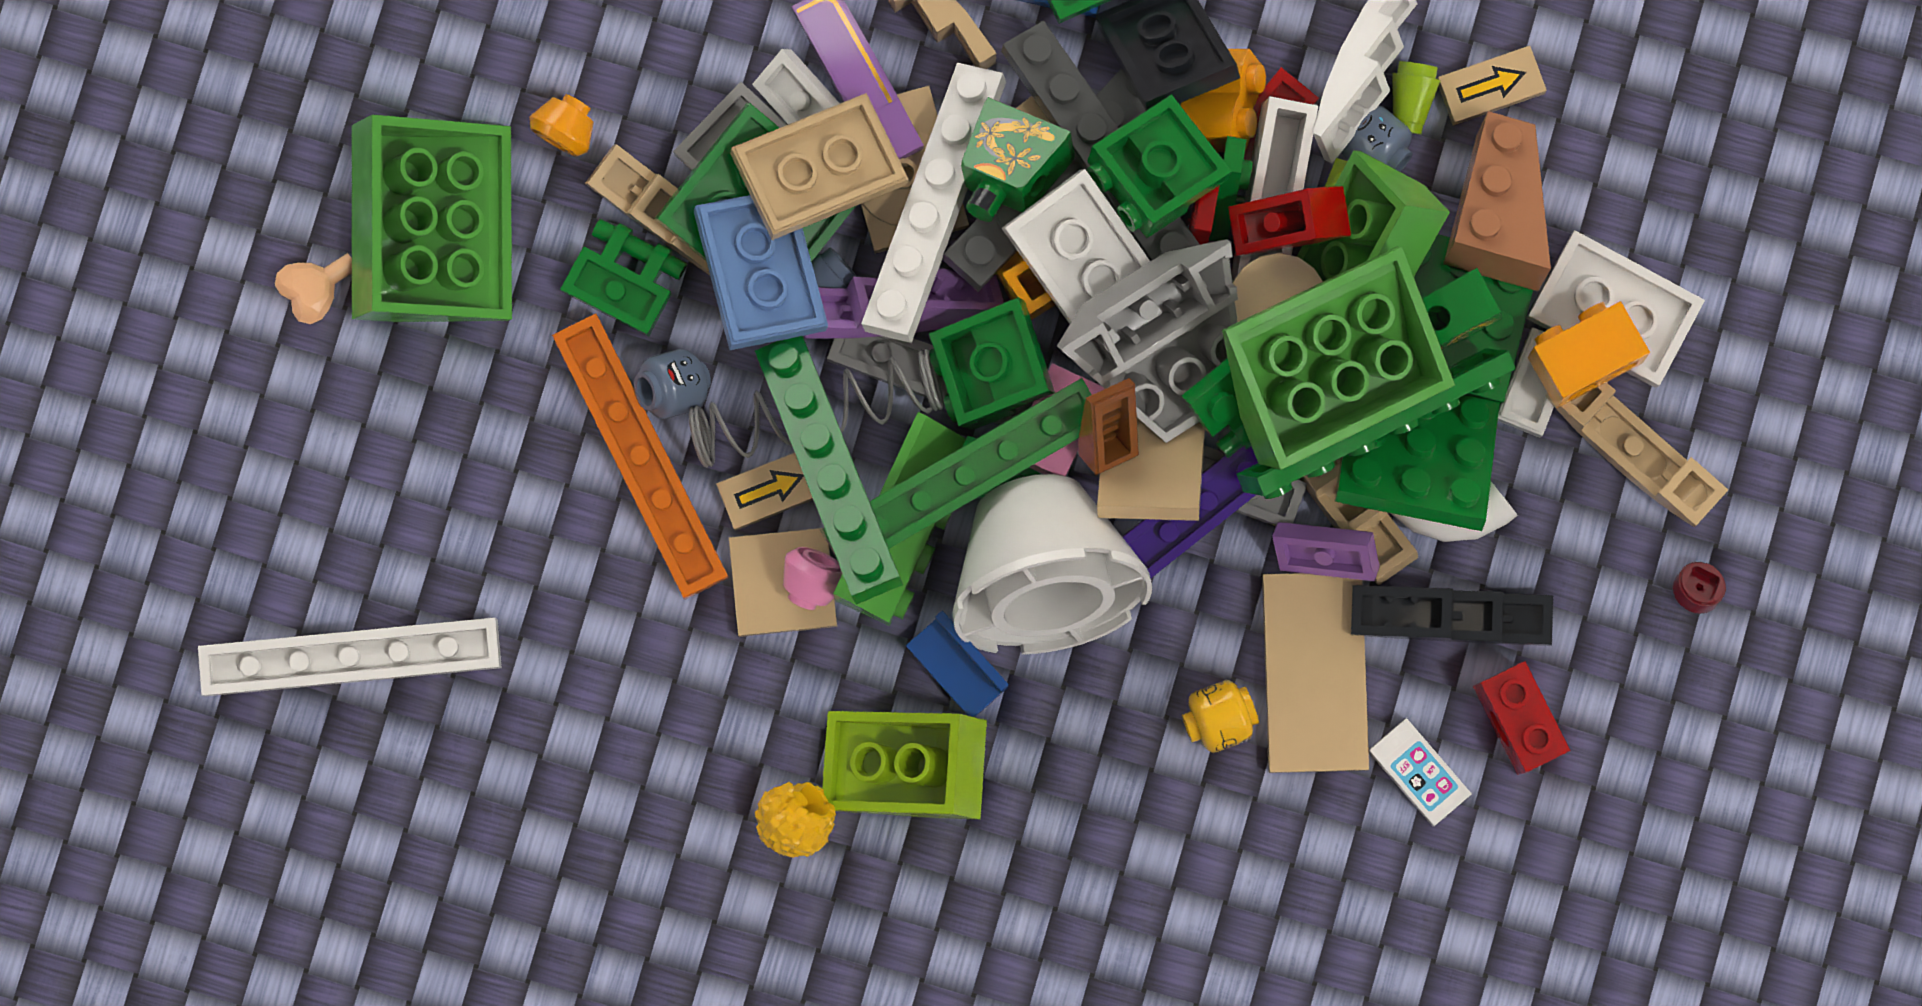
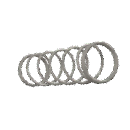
M925 348L924 350L921 349L918 353L921 376L930 407L926 409L919 403L897 361L890 357L888 360V407L886 417L882 420L878 419L872 412L851 371L845 368L843 371L844 410L841 431H844L848 418V377L862 405L872 419L882 425L887 423L893 405V366L908 395L920 410L927 414L932 410H941L944 406L939 376L935 372L930 360V350ZM754 392L755 433L752 450L748 453L743 452L730 435L715 403L711 402L709 404L710 427L703 409L698 405L695 408L690 407L688 416L691 436L697 456L705 468L712 467L715 464V415L733 448L746 458L753 456L759 440V402L778 437L792 447L791 442L783 436L774 422L760 392Z

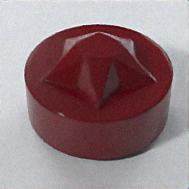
M1704 562L1687 564L1673 582V593L1678 603L1686 610L1697 614L1708 613L1715 609L1726 592V583L1722 574L1715 567Z

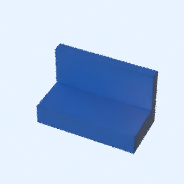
M943 610L935 616V620L906 645V648L967 716L976 717L1009 687V684L971 641L964 642L958 636L954 622Z

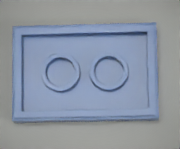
M750 195L695 206L694 215L729 350L827 330L828 323L802 228L772 240Z

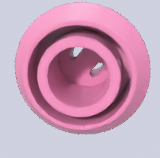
M798 547L788 552L785 556L783 586L789 592L788 599L808 610H814L817 605H828L834 599L833 593L842 576L838 561L823 552L808 547Z

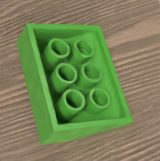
M370 115L352 125V319L388 322L512 320L511 126Z
M1400 246L1222 330L1241 421L1258 463L1278 470L1293 465L1455 386L1403 248Z

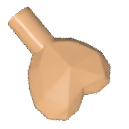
M346 253L324 268L313 263H294L284 266L277 272L275 287L280 295L291 300L292 313L298 322L313 324L323 319L334 299L335 284L352 274V258Z

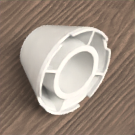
M1055 474L1026 476L994 488L978 503L952 611V618L958 636L964 642L971 641L980 650L997 653V645L1020 646L1022 655L1058 651L1093 641L1132 620L1130 610L1140 601L1142 605L1148 603L1152 594V583L1146 566L1108 518H1098L1096 503L1079 482L1070 477Z

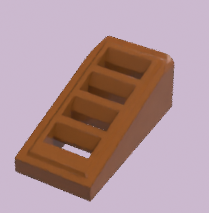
M1130 378L1086 397L1078 438V454L1095 475L1139 455L1135 383Z

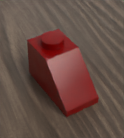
M1343 186L1306 188L1228 207L1236 256L1311 245L1351 236Z

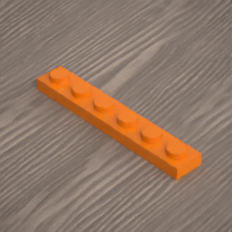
M595 313L553 334L552 336L683 598L686 600L728 579L729 576L645 409L637 400L634 387L597 314Z

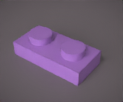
M1278 522L1272 535L1280 571L1375 581L1380 568L1373 532Z

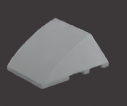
M1227 239L1163 253L1082 304L1057 345L1060 350L1105 389L1130 378L1135 383L1137 418L1166 443L1199 423V420L1181 395L1228 358L1222 330L1238 323L1235 306L1238 295L1237 287L1232 283L1229 258L1233 256L1231 242Z

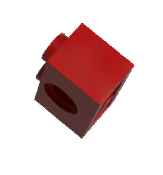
M1526 661L1516 664L1473 686L1517 775L1527 773L1571 751Z

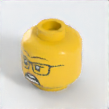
M1224 680L1191 693L1188 701L1190 712L1182 714V719L1191 742L1201 740L1204 747L1212 753L1248 741L1253 734V725L1259 724L1258 715L1245 686L1238 688L1230 680Z

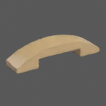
M1607 382L1556 408L1570 425L1617 470L1651 498L1693 527L1705 517L1728 491L1721 482L1692 457L1687 461L1614 396L1616 390ZM1546 393L1545 396L1548 398V400H1549V401L1552 403V405L1555 407V405H1554L1553 401L1551 400L1549 394Z

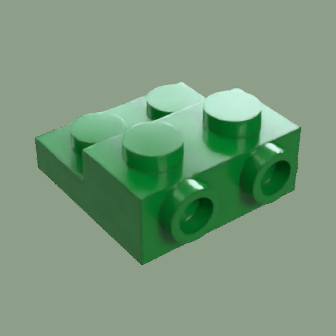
M1173 95L1168 96L1094 144L1087 160L1090 165L1087 168V172L1100 191L1105 193L1109 190L1120 205L1117 206V213L1127 229L1132 232L1140 229L1146 238H1149L1184 215L1190 204L1227 181L1232 173L1231 169Z
M1019 297L929 333L933 349L930 350L931 353L929 354L930 360L937 375L943 377L948 395L944 396L945 407L951 420L954 423H958L960 427L975 430L1015 414V408L1055 393L1025 300Z

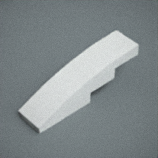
M1368 0L1344 41L1323 91L1313 129L1314 137L1324 160L1330 163L1335 161L1354 137L1362 120L1371 111L1375 110L1390 92L1384 71L1404 48L1397 29L1417 5L1416 0Z

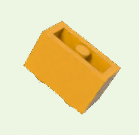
M1621 301L1608 308L1604 302H1600L1578 315L1580 323L1566 330H1563L1561 325L1554 326L1534 339L1537 345L1533 347L1528 359L1556 408L1639 366L1650 354L1647 345Z

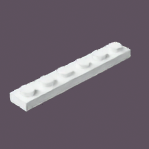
M961 63L956 64L861 324L865 332L912 343L968 189L965 186L961 169L962 158L984 102L988 97L997 101L1001 98L1006 84L1002 72Z
M497 618L198 646L201 695L205 697L502 668Z

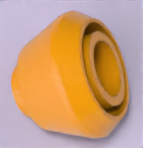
M565 94L562 100L552 97L529 117L530 129L559 150L575 157L587 153L590 148L594 121L587 115L591 108L568 94Z

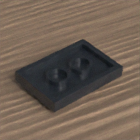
M1129 0L1095 15L1099 30L1146 111L1170 95H1173L1180 104L1240 78L1235 60L1198 0Z

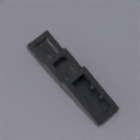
M1353 585L1352 636L1552 646L1553 595L1503 594V592L1453 590V588Z

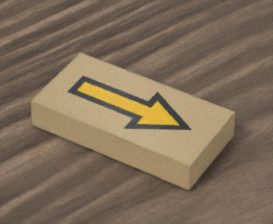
M1531 46L1437 78L1441 80L1439 89L1452 125L1487 114L1488 111L1494 112L1544 95L1547 91Z
M795 453L716 483L735 531L813 500Z

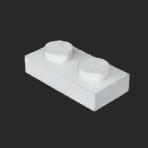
M781 49L752 84L788 125L840 104L792 49Z

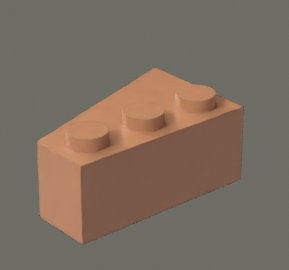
M1490 111L1487 112L1475 138L1443 265L1468 272L1478 268L1482 276L1539 291L1551 270L1535 124Z

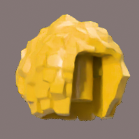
M787 782L770 789L768 792L764 791L763 796L758 802V809L755 811V817L758 822L756 828L761 842H764L767 848H771L779 855L782 854L783 856L786 855L793 858L798 856L809 857L819 851L829 841V834L835 825L836 811L834 805L828 803V799L824 795V789L818 785L814 786L810 782L798 783L794 786L791 782Z

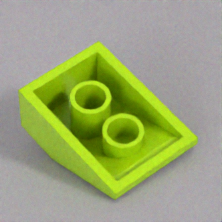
M828 711L822 786L824 795L828 799V803L834 805L836 812L981 820L987 720L951 713Z

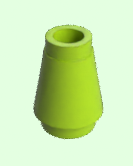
M1399 61L1397 73H1392L1393 115L1403 122L1412 134L1422 135L1423 125H1425L1441 81L1436 79L1438 67Z

